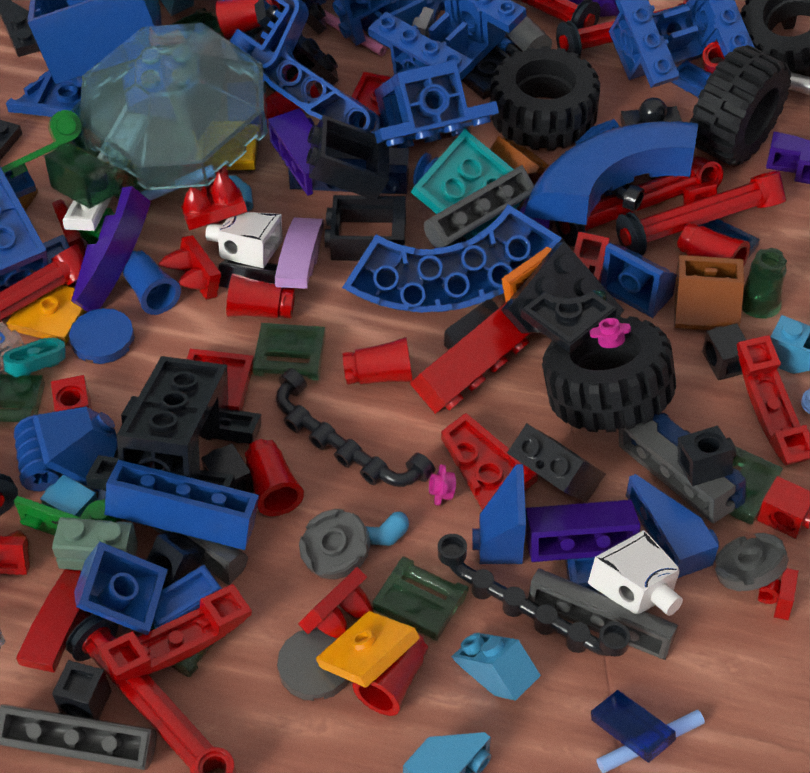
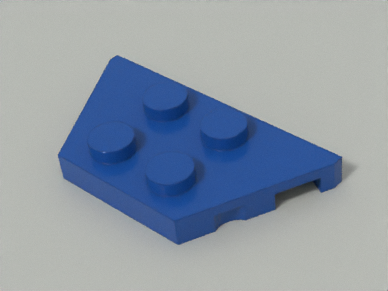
M48 70L37 81L30 83L24 88L25 94L17 100L10 98L6 102L8 112L52 117L58 111L68 110L77 114L80 120L113 123L103 78L92 84L80 87L74 86L71 79L55 84Z

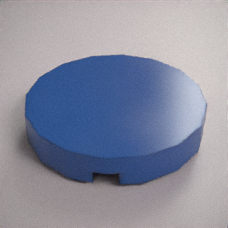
M101 308L89 311L72 324L69 332L73 352L79 359L86 361L85 359L93 360L95 364L109 363L121 358L130 350L129 346L135 339L131 320L124 313L115 309Z

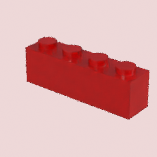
M506 303L434 361L410 383L435 414L444 406L450 411L464 399L460 394L464 389L468 387L472 392L486 380L483 373L488 369L494 373L508 361L505 355L509 351L516 355L530 343L526 338L529 334L521 333L501 311Z

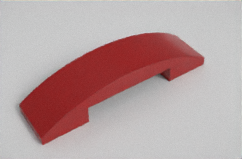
M765 335L738 342L737 350L745 385L759 423L775 453L785 466L810 460V433L807 425L800 426L777 370L781 362L770 336Z
M231 584L201 598L200 608L151 630L148 635L143 634L136 637L134 632L131 631L99 646L98 653L116 681L140 677L172 666L209 647L252 615V610L235 585Z

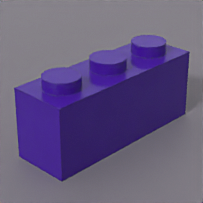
M632 500L525 508V537L531 562L596 557L640 532V522Z

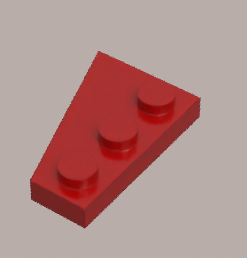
M467 413L441 431V440L483 511L515 465L522 463L507 453L509 448ZM523 464L524 490L526 491L538 481V474Z

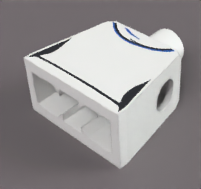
M246 212L227 218L223 224H208L206 240L219 243V255L222 259L264 268L282 243V214Z
M644 530L599 554L594 559L588 584L634 614H640L656 605L665 614L670 616L680 608L683 602V598L673 591L679 575L678 566Z

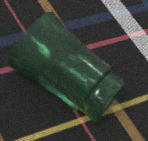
M769 248L760 249L756 253L743 291L742 310L746 314L763 319L773 317L780 312L782 308L783 284L787 272V260L784 258L782 251Z

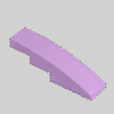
M293 218L284 239L275 274L276 287L308 288L309 277L312 276L314 264H317L324 219Z

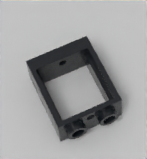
M323 115L318 125H313L308 134L307 142L311 143L306 158V163L310 164L309 178L377 200L389 181V147H387L386 142L377 144L374 133ZM326 146L366 160V169L325 155Z
M333 195L332 208L327 207L326 223L327 226H331V229H325L324 236L325 248H330L331 260L359 261L374 236H341L342 222L392 223V236L381 237L405 246L406 196H379L377 200H373L360 195Z
M527 423L507 452L563 492L586 503L606 475V473L554 438Z

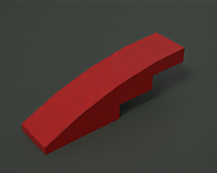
M65 569L57 580L32 623L17 654L16 659L19 665L52 673L56 672L70 634L84 619L92 614L76 607L74 591L81 570Z

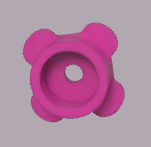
M606 318L599 323L598 327L590 330V336L598 338V344L601 347L615 348L625 342V334L631 331V326L628 323H619V320L616 318Z
M440 464L438 473L432 474L429 480L430 495H435L434 504L436 506L441 505L442 499L452 500L456 489V476L454 472H446V466Z

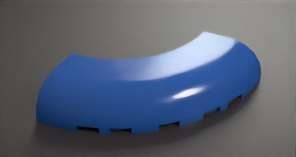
M682 121L638 123L607 130L578 143L562 154L540 176L532 189L524 214L531 218L587 225L592 210L601 200V195L608 189L613 191L620 186L633 182L635 176L649 173L650 178L659 176L690 177L698 123Z
M508 204L498 218L478 235L465 242L434 249H416L394 243L376 234L342 288L369 302L401 311L423 313L463 309L503 294L501 278L544 248L549 247L553 249L562 238Z

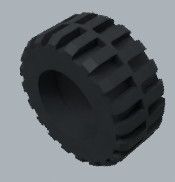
M745 0L746 5L742 7L740 14L754 47L785 62L790 72L810 77V30L804 34L790 37L780 36L771 32L784 19L799 15L810 16V0Z
M749 45L735 48L733 52H729L725 56L723 61L718 63L715 67L716 70L713 74H710L704 89L701 90L698 96L699 100L693 109V117L690 119V122L698 123L695 147L728 165L743 164L744 161L749 160L751 155L760 149V145L766 141L771 129L776 125V121L783 111V105L788 98V89L791 87V72L787 64Z
M542 46L541 49L530 47L526 48L524 52L520 50L514 52L510 58L506 57L493 72L490 102L496 101L499 111L498 114L491 117L493 125L499 133L502 132L504 138L510 141L514 140L515 143L521 146H529L531 150L539 151V148H547V151L555 150L556 147H562V149L570 147L572 142L578 141L596 123L600 96L599 76L587 60H581L578 54L574 52L567 53L562 48H557L556 50L550 49V46ZM535 97H549L554 99H538Z
M616 315L615 318L619 320V323H628L631 326V331L625 334V342L618 347H601L598 344V338L590 337L569 353L554 341H551L543 355L542 368L549 404L552 411L556 413V416L577 429L584 427L589 432L606 430L608 433L616 432V429L625 428L626 430L635 428L636 424L640 422L645 424L653 419L654 414L659 415L662 413L675 395L676 375L671 342L658 326L656 327L647 320L642 322L638 317L629 316L628 318H622L621 315Z

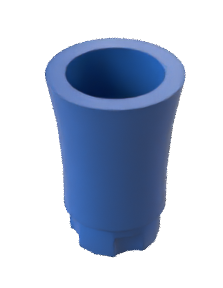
M133 250L122 273L135 292L142 309L151 315H158L170 310L180 298V284L165 273L151 256L142 250Z

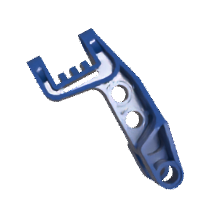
M275 0L283 5L285 9L283 12L276 10L274 15L279 19L276 23L269 21L267 24L272 30L269 34L264 31L261 34V37L265 39L263 44L238 28L230 39V42L237 47L270 87L302 108L307 114L318 119L325 115L360 129L371 131V133L383 128L382 119L377 113L355 98L347 95L294 58L292 53L309 17V10L302 0ZM291 67H297V79L289 82L286 77L287 71ZM315 83H320L323 87L322 94L317 98H313L310 94L311 86Z

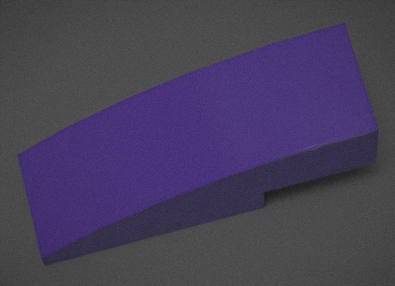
M774 131L766 169L795 173V182L810 184V140Z

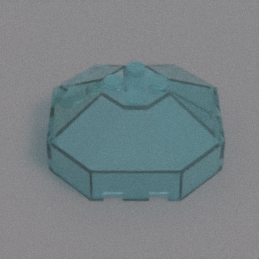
M203 23L142 27L82 75L80 121L87 146L95 152L99 150L105 154L108 162L124 174L128 172L137 178L138 184L146 190L209 186L215 180L216 172L225 164L229 167L232 166L247 152L246 146L254 139L260 141L268 134L266 84L263 64Z

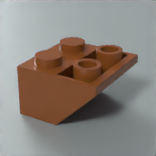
M679 255L675 273L677 278L674 288V328L712 330L719 326L724 327L736 323L740 328L744 291L743 259Z

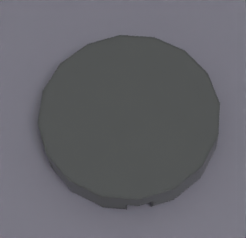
M342 509L328 510L311 519L305 527L307 530L299 541L300 556L308 569L321 578L333 580L347 577L356 567L360 568L368 557L371 546L369 531L359 516L354 513L345 512Z
M756 533V538L747 539L746 536H741L726 544L715 559V571L720 583L728 589L750 591L767 586L775 581L786 570L789 561L783 541L775 535Z
M314 628L309 634L302 630L285 641L279 651L277 668L282 685L292 695L303 700L314 701V698L324 697V699L334 697L345 688L349 680L321 669L315 659L337 638L326 635L318 628Z

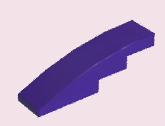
M133 186L122 187L115 215L105 216L97 244H87L71 300L87 312L101 308L124 270L142 231L151 201Z

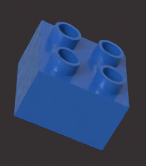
M30 0L28 24L55 84L71 79L74 86H86L101 79L105 74L104 68L124 62L128 69H134L157 57L156 51L163 49L161 10L158 0Z

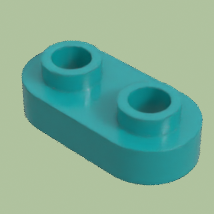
M43 338L11 349L3 355L4 370L14 377L22 378L45 367L57 366L66 358L65 343L58 338Z

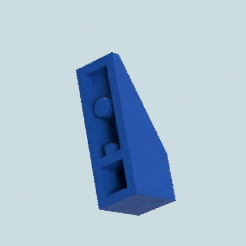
M638 475L629 476L626 497L628 500H632L637 516L647 533L678 566V578L713 566L717 550L719 549V541L715 532L707 528L702 518Z

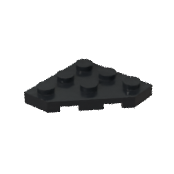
M564 241L557 243L501 309L516 328L524 334L542 333L521 318V309L543 292L555 297L569 299L581 297L593 291L617 308L616 315H621L624 310Z

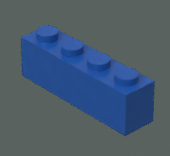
M118 460L106 483L104 515L245 550L255 525L259 495Z

